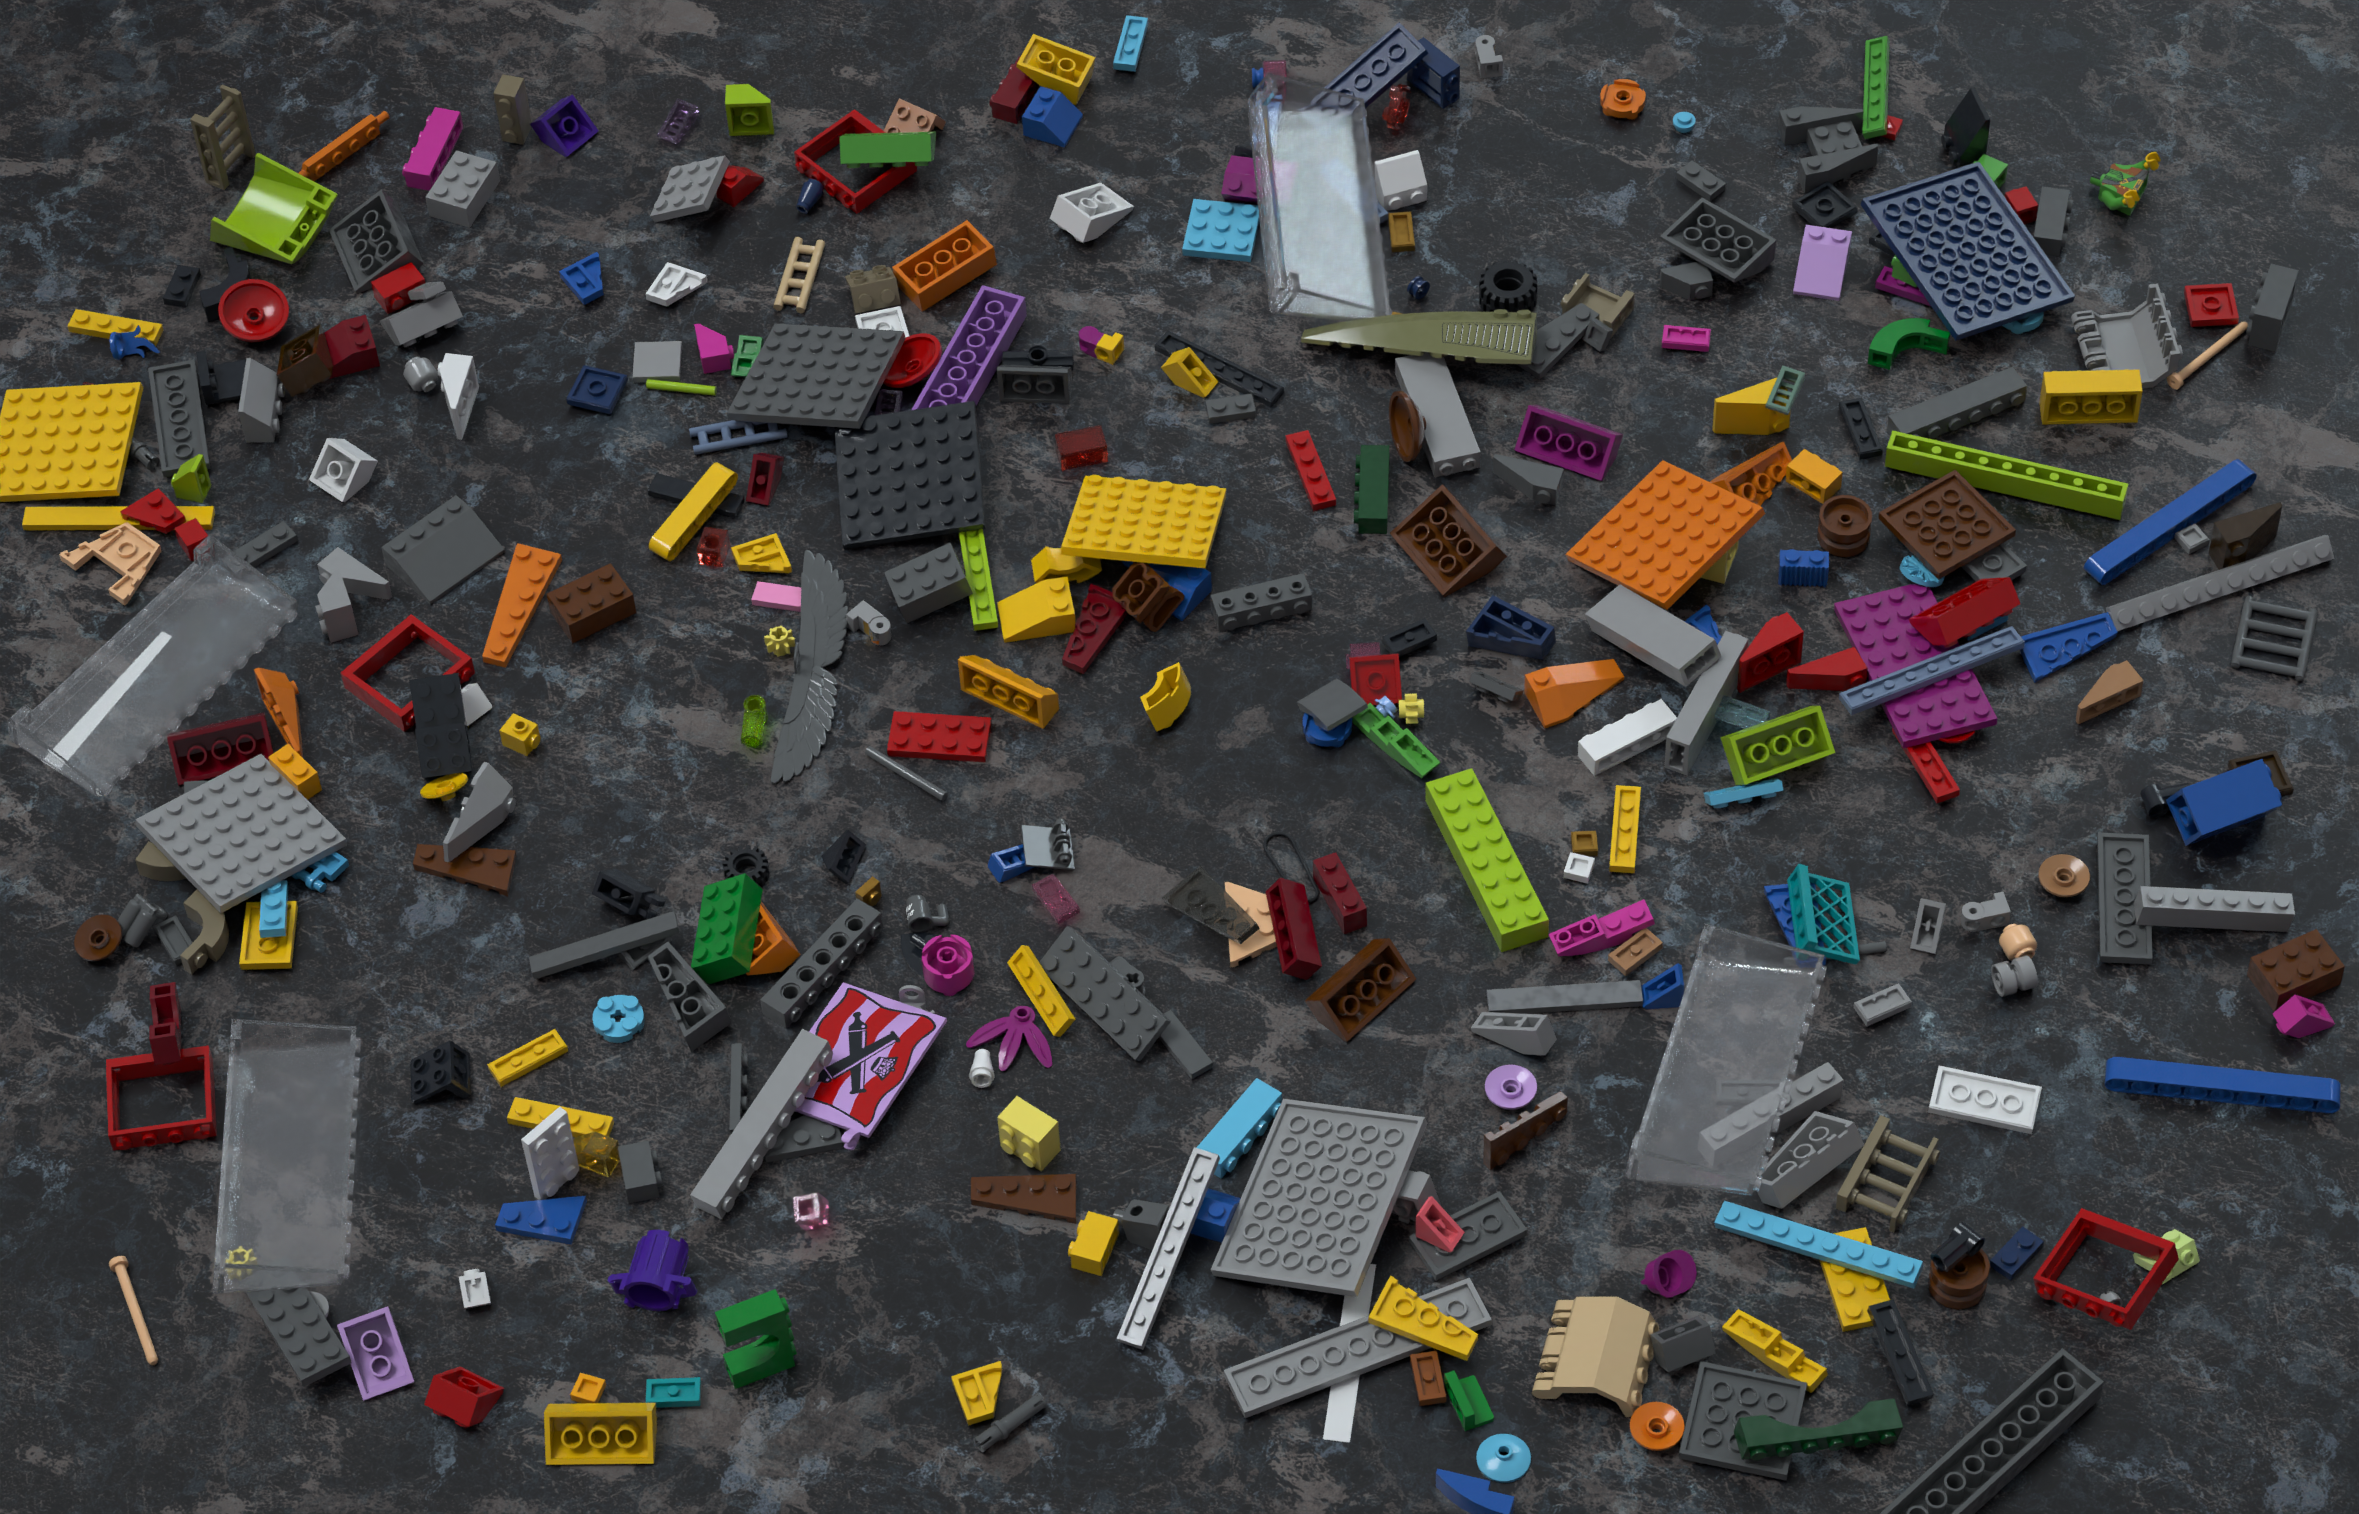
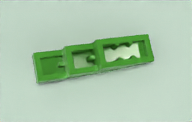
M1371 703L1367 705V709L1352 717V722L1371 741L1420 778H1423L1440 765V761L1407 728L1402 730L1389 715L1384 717Z

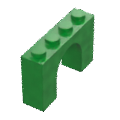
M776 1289L715 1312L717 1327L726 1347L763 1335L751 1344L723 1354L725 1368L734 1389L795 1366L793 1356L797 1352L793 1343L794 1336L790 1328L792 1327L788 1315L790 1311L784 1297L779 1298Z

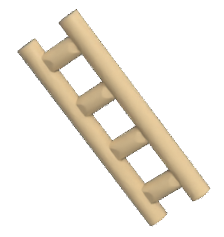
M794 238L773 308L780 311L783 305L787 304L797 306L796 311L798 313L805 312L825 247L823 240H817L815 246L802 245V238ZM799 253L812 255L810 263L798 262ZM794 270L807 272L805 280L792 278ZM788 288L802 289L800 297L787 295Z

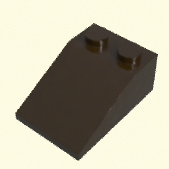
M321 324L281 346L277 377L292 397L297 394H305L316 383H324L331 377L333 363Z
M2281 502L2214 522L2209 555L2218 570L2253 559L2277 536L2283 506Z

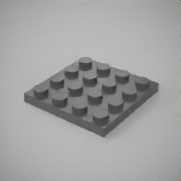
M1700 1361L1679 1451V1459L1787 1480L1792 1454L1787 1457L1769 1456L1758 1461L1752 1459L1742 1460L1734 1429L1739 1418L1767 1415L1779 1422L1798 1426L1807 1383Z

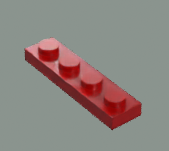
M1309 431L1285 435L1286 444L1313 511L1336 506L1335 495Z
M1892 727V732L1894 733L1895 737H1896L1897 740L1899 741V739H1898V737H1897V735H1896V733H1895V731H1894V729H1893V727ZM1931 742L1903 748L1936 803L1959 796L1960 789Z

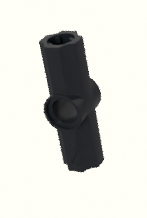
M1034 345L1028 351L1002 352L1003 365L1071 367V370H1074L1073 350H1047L1042 345Z

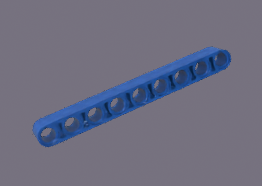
M2239 459L2232 461L2093 554L2084 564V570L2101 585L2109 583L2174 539L2176 532L2198 523L2247 490L2255 482L2257 474Z
M2112 1057L2106 1061L2105 1087L2115 1092L2321 1113H2334L2340 1109L2341 1084L2339 1081L2331 1078L2124 1057Z

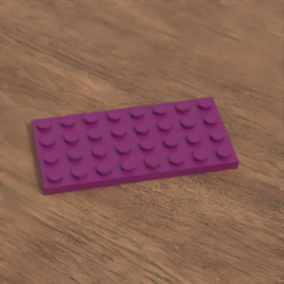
M1914 583L1834 603V611L1852 647L1856 648L1868 668L1867 677L1869 681L1960 646L1959 643L1947 648L1944 645H1932L1910 624L1909 619L1938 603L1930 587ZM1972 668L1881 704L1903 748L1997 725V716Z

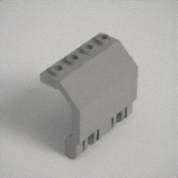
M2150 284L2148 286L2146 301L2131 312L2099 315L2092 310L2072 314L2071 319L2075 333L2081 334L2078 336V342L2087 369H2092L2091 371L2140 370L2142 389L2153 388L2178 369L2179 359L2183 357L2182 347L2177 345V332L2175 327L2172 328L2171 313L2170 310H2166L2165 294L2160 292L2158 284Z

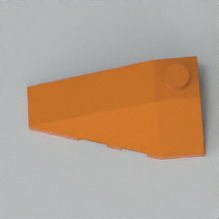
M1780 442L1711 480L1710 483L1761 506L1766 499L1770 498L1775 485L1781 482L1786 475L1787 465L1792 459L1785 443Z

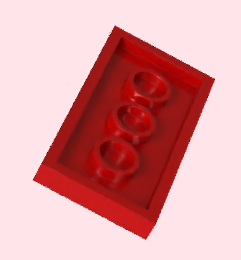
M894 711L887 755L893 757L986 762L992 725L991 717Z

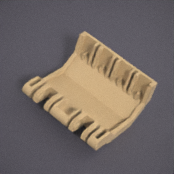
M1576 1297L1574 1300L1556 1301L1551 1321L1553 1324L1565 1327L1549 1328L1541 1356L1542 1359L1539 1364L1541 1369L1555 1372L1537 1373L1532 1395L1539 1399H1557L1562 1393H1597L1617 1402L1625 1417H1631L1642 1403L1643 1386L1648 1380L1647 1371L1649 1363L1654 1356L1650 1334L1659 1331L1658 1323L1655 1322L1649 1311L1619 1297Z

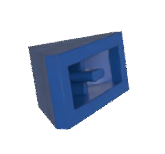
M1677 963L1641 986L1643 1008L1683 1007L1684 980L1682 965Z

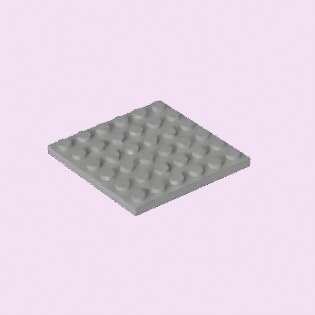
M262 754L136 819V826L220 913L347 846L346 838L270 765V762Z

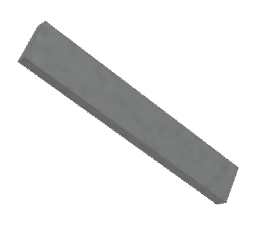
M1640 980L1487 990L1488 1012L1528 1014L1643 1006Z

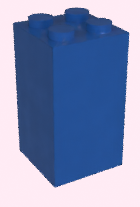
M2263 759L2182 788L2166 799L2185 846L2265 817L2282 806L2281 794L2274 787L2270 768L2264 764Z

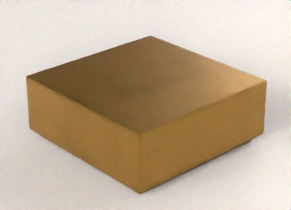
M1596 831L1571 832L1572 853L1584 856H1598Z

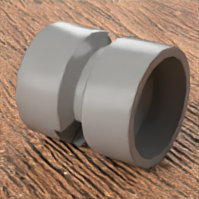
M2027 955L2013 959L2011 964L2008 961L1993 964L1991 967L1992 980L1997 993L2001 997L2016 993L2018 988L2021 991L2036 988L2038 985L2034 963Z

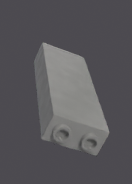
M1425 352L1422 356L1409 355L1395 358V375L1401 391H1404L1419 407L1421 415L1426 420V430H1424L1422 446L1434 478L1480 468V449L1444 357L1434 358L1429 352Z
M1621 584L1585 613L1590 628L1594 633L1685 687L1722 657L1714 638Z
M1725 631L1717 645L1722 657L1701 674L1666 737L1665 768L1688 775L1738 684L1739 659L1748 648V638L1739 634Z

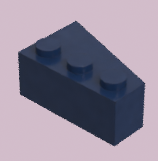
M1492 595L1466 630L1467 642L1470 647L1543 660L1556 643L1553 626Z

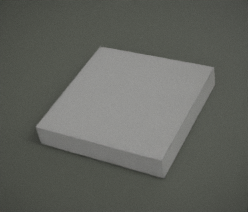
M682 341L635 342L633 383L647 382V379L679 382Z

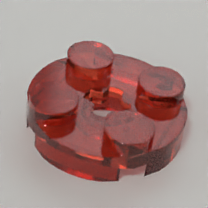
M1398 84V86L1392 85L1389 92L1390 104L1389 107H1385L1383 112V120L1387 121L1388 128L1399 130L1398 123H1404L1410 104V99L1406 98V92L1411 93L1410 86Z

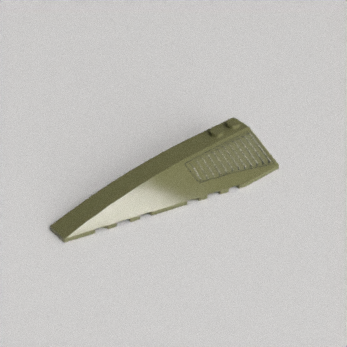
M1498 309L1494 312H1422L1386 315L1306 329L1302 334L1301 342L1328 346L1338 342L1340 346L1351 348L1358 344L1363 345L1364 350L1372 351L1375 347H1384V352L1422 356L1425 352H1429L1434 358L1453 355L1455 360L1465 361L1466 357L1476 358L1478 363L1531 364L1537 341V313H1531L1529 310L1508 312L1504 309Z

